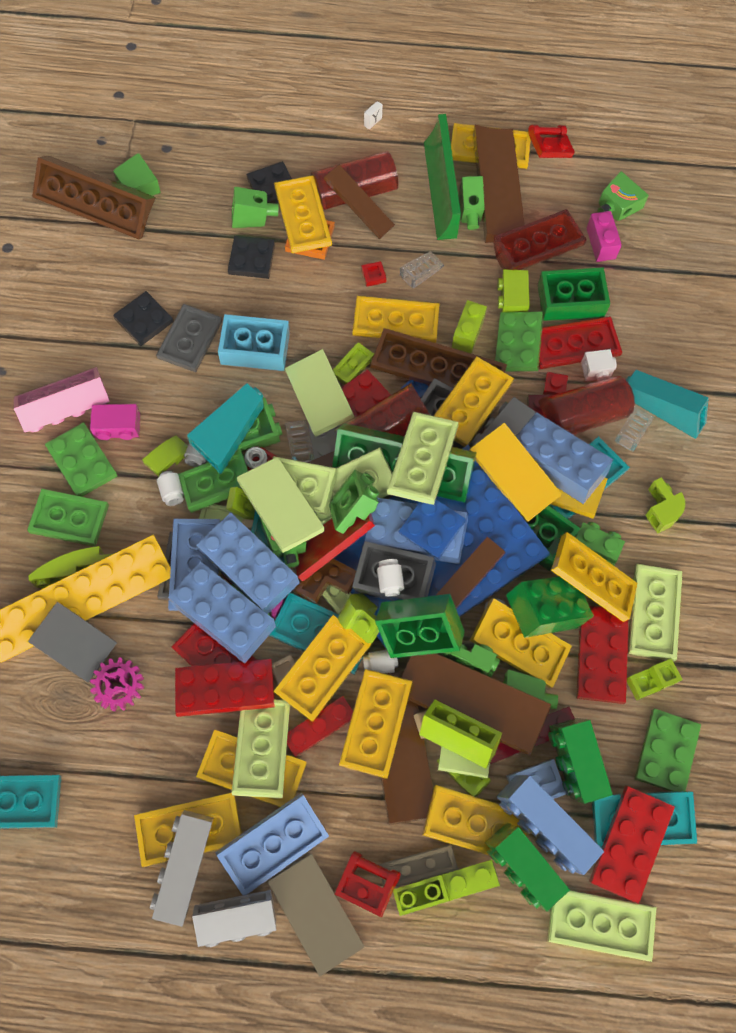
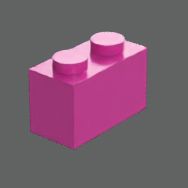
M612 212L592 213L586 229L596 262L614 260L617 258L622 244Z
M136 404L92 405L90 430L94 437L100 440H109L110 438L130 440L132 438H139V409Z

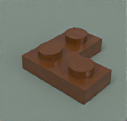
M332 559L305 581H301L295 591L316 604L328 585L349 595L353 589L356 570Z

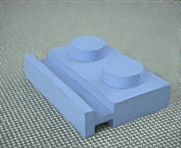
M554 759L507 775L508 782L516 775L531 776L552 799L566 795Z

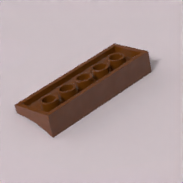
M475 124L473 142L477 176H483L484 212L482 221L485 243L525 240L526 230L513 129L489 128Z
M52 156L38 157L33 198L136 239L143 238L145 226L156 197Z
M384 328L371 362V368L429 386L435 378L454 388L476 357L504 373L507 364Z
M439 654L411 656L401 677L412 681L408 697L409 701L429 709L433 701L437 700L502 732L499 742L529 756L550 712V703Z
M404 671L383 674L401 678ZM409 700L407 701L388 779L381 777L389 825L426 819L433 794L425 741L419 735L413 716L419 713L418 704Z

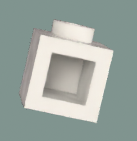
M610 349L585 352L581 361L585 381H605L611 378L617 367L616 359L612 357Z

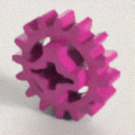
M120 657L117 663L112 658L109 659V665L107 666L101 663L102 670H94L93 672L97 678L90 680V683L95 685L94 688L90 689V692L98 694L94 700L97 703L102 701L101 706L104 709L110 705L112 711H116L117 706L123 711L126 710L125 704L127 703L134 706L135 704L132 699L134 697L141 698L138 690L144 689L143 684L139 683L144 679L142 674H138L140 669L137 666L132 668L133 663L130 660L124 664V660ZM130 674L133 680L132 686H130L128 682ZM110 681H112V682H114V683H115V682H117V683L121 682L122 685H123L125 688H123V687H121V686H120V687H118V686H115V687H114L113 684H112ZM103 682L105 683V686H106V689H105V691H104L105 694H103V691H102V683H103ZM126 695L125 697H123V698H121V699H117V698L120 697V696Z

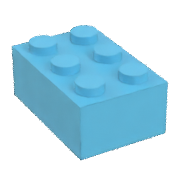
M224 314L218 348L220 364L284 371L290 337L289 321Z

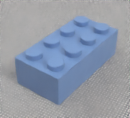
M538 413L532 417L516 436L553 484L582 504L587 501L607 476L613 461L612 458Z
M377 497L379 503L375 511L371 513L375 526L366 533L365 541L434 557L398 532L418 504ZM455 511L466 518V522L438 560L435 557L434 559L460 564L468 516L467 512Z
M231 512L196 545L200 552L240 592L267 614L299 584L298 576Z
M201 561L168 597L171 604L244 664L276 628L272 617Z
M516 775L496 796L501 801L499 806L508 815L511 816L513 814L517 817L519 827L527 834L531 832L537 838L536 844L546 853L548 851L556 857L553 861L563 871L568 870L572 874L576 872L585 875L604 853L600 846L531 776Z

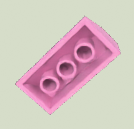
M95 367L15 396L14 410L24 432H37L43 429L44 425L50 423L52 425L59 424L65 420L64 418L71 415L73 417L83 415L85 410L92 408V405H106L110 401L99 371Z

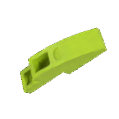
M99 546L76 550L42 565L29 575V581L35 587L42 589L112 554H104Z
M489 860L393 890L399 915L402 916L500 886L493 860Z

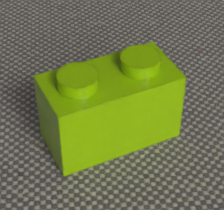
M503 270L502 278H498L497 290L501 291V296H498V308H501V312H528V270Z
M467 300L455 330L451 348L472 354L485 319L487 306Z

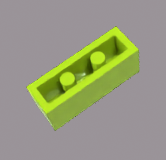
M434 700L424 714L419 735L486 769L496 753L502 732Z

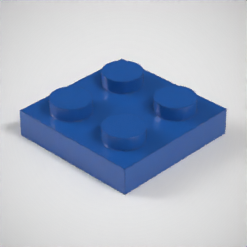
M435 500L434 505L419 502L398 532L439 560L466 522V518L438 500Z

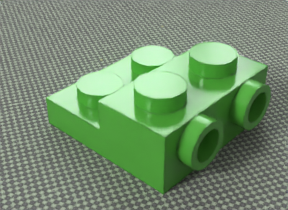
M263 397L264 407L237 451H243L258 445L259 448H264L280 442L279 436L283 435L279 422L274 423L272 417L276 416L273 405L272 403L267 404L265 397Z
M354 470L330 501L329 508L336 531L344 534L347 528L354 524L356 517L365 520L370 513L375 511L379 503L377 499L379 491L373 487L372 484L375 480L370 474Z
M583 522L575 538L614 566L626 541L621 540V535L616 532L610 531L606 533L601 531L600 526L594 522H588L587 524Z
M461 644L460 651L443 653V657L489 677H492L500 662V659L496 658L497 654L493 653V649L483 644H480V646L475 644L471 652L467 651V647Z

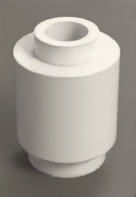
M172 471L161 473L156 481L162 501L167 506H175L182 503L184 493L179 475Z
M397 559L380 561L377 568L380 592L385 593L387 597L399 595L400 591L404 589L401 565L398 564Z
M387 650L369 652L368 655L363 656L364 670L394 673V668L398 667V659L390 658Z

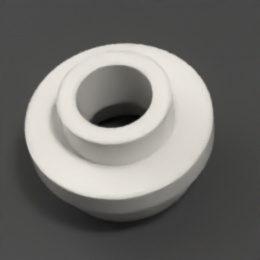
M253 447L246 452L245 462L248 467L254 469L267 462V454L263 449ZM254 457L260 458V460L254 462L252 459Z

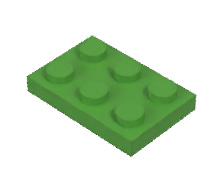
M542 311L500 312L495 361L507 364L506 371H538L543 324Z
M84 422L45 444L76 496L83 497L117 477L115 470Z
M241 450L234 453L221 474L209 462L178 474L186 503L191 513L228 499L229 491L232 487L242 489L237 481V477L249 470Z
M41 489L27 531L31 534L96 547L109 505L105 501Z
M654 708L649 719L634 779L670 792L686 791L701 724Z

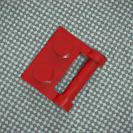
M532 124L529 126L528 134L539 158H572L575 151L567 136V127L565 125L539 127ZM540 135H556L557 137H540Z
M354 851L334 895L379 917H383L401 873L395 869L388 870L363 858L361 853ZM359 867L385 879L384 887L355 875L356 869Z

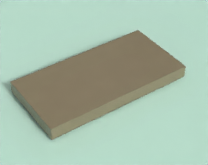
M312 854L268 881L319 976H322L364 948L362 941Z

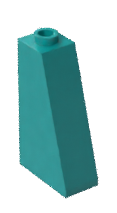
M635 370L632 376H628L625 380L626 399L695 439L698 437L707 422L709 397L639 370Z
M246 383L187 435L190 445L220 474L224 471L264 407L263 394L256 387L252 388Z

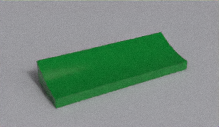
M438 114L433 131L424 141L437 240L457 239L461 211L446 114Z
M343 423L337 431L332 468H338L375 449L381 448L393 472L405 436ZM451 448L438 490V497L465 503L477 452Z

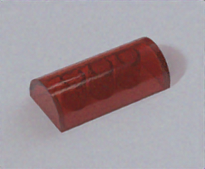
M388 151L340 164L369 197L398 189L396 166ZM337 165L311 172V176L313 175L323 210L346 204L324 180V177Z
M565 209L494 236L493 243L495 255L502 270H523L582 247L587 239L569 211Z
M614 376L550 395L538 401L545 418L573 435L628 418L633 413L635 406L633 391L629 383L621 376Z
M410 383L349 420L346 424L405 436L413 412L430 415L416 389Z

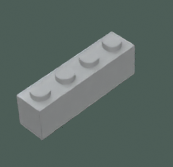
M187 810L182 812L181 817L176 816L172 831L176 832L174 842L169 841L164 856L169 858L167 867L161 868L157 883L161 884L159 894L154 893L150 909L154 910L152 919L183 926L213 817Z

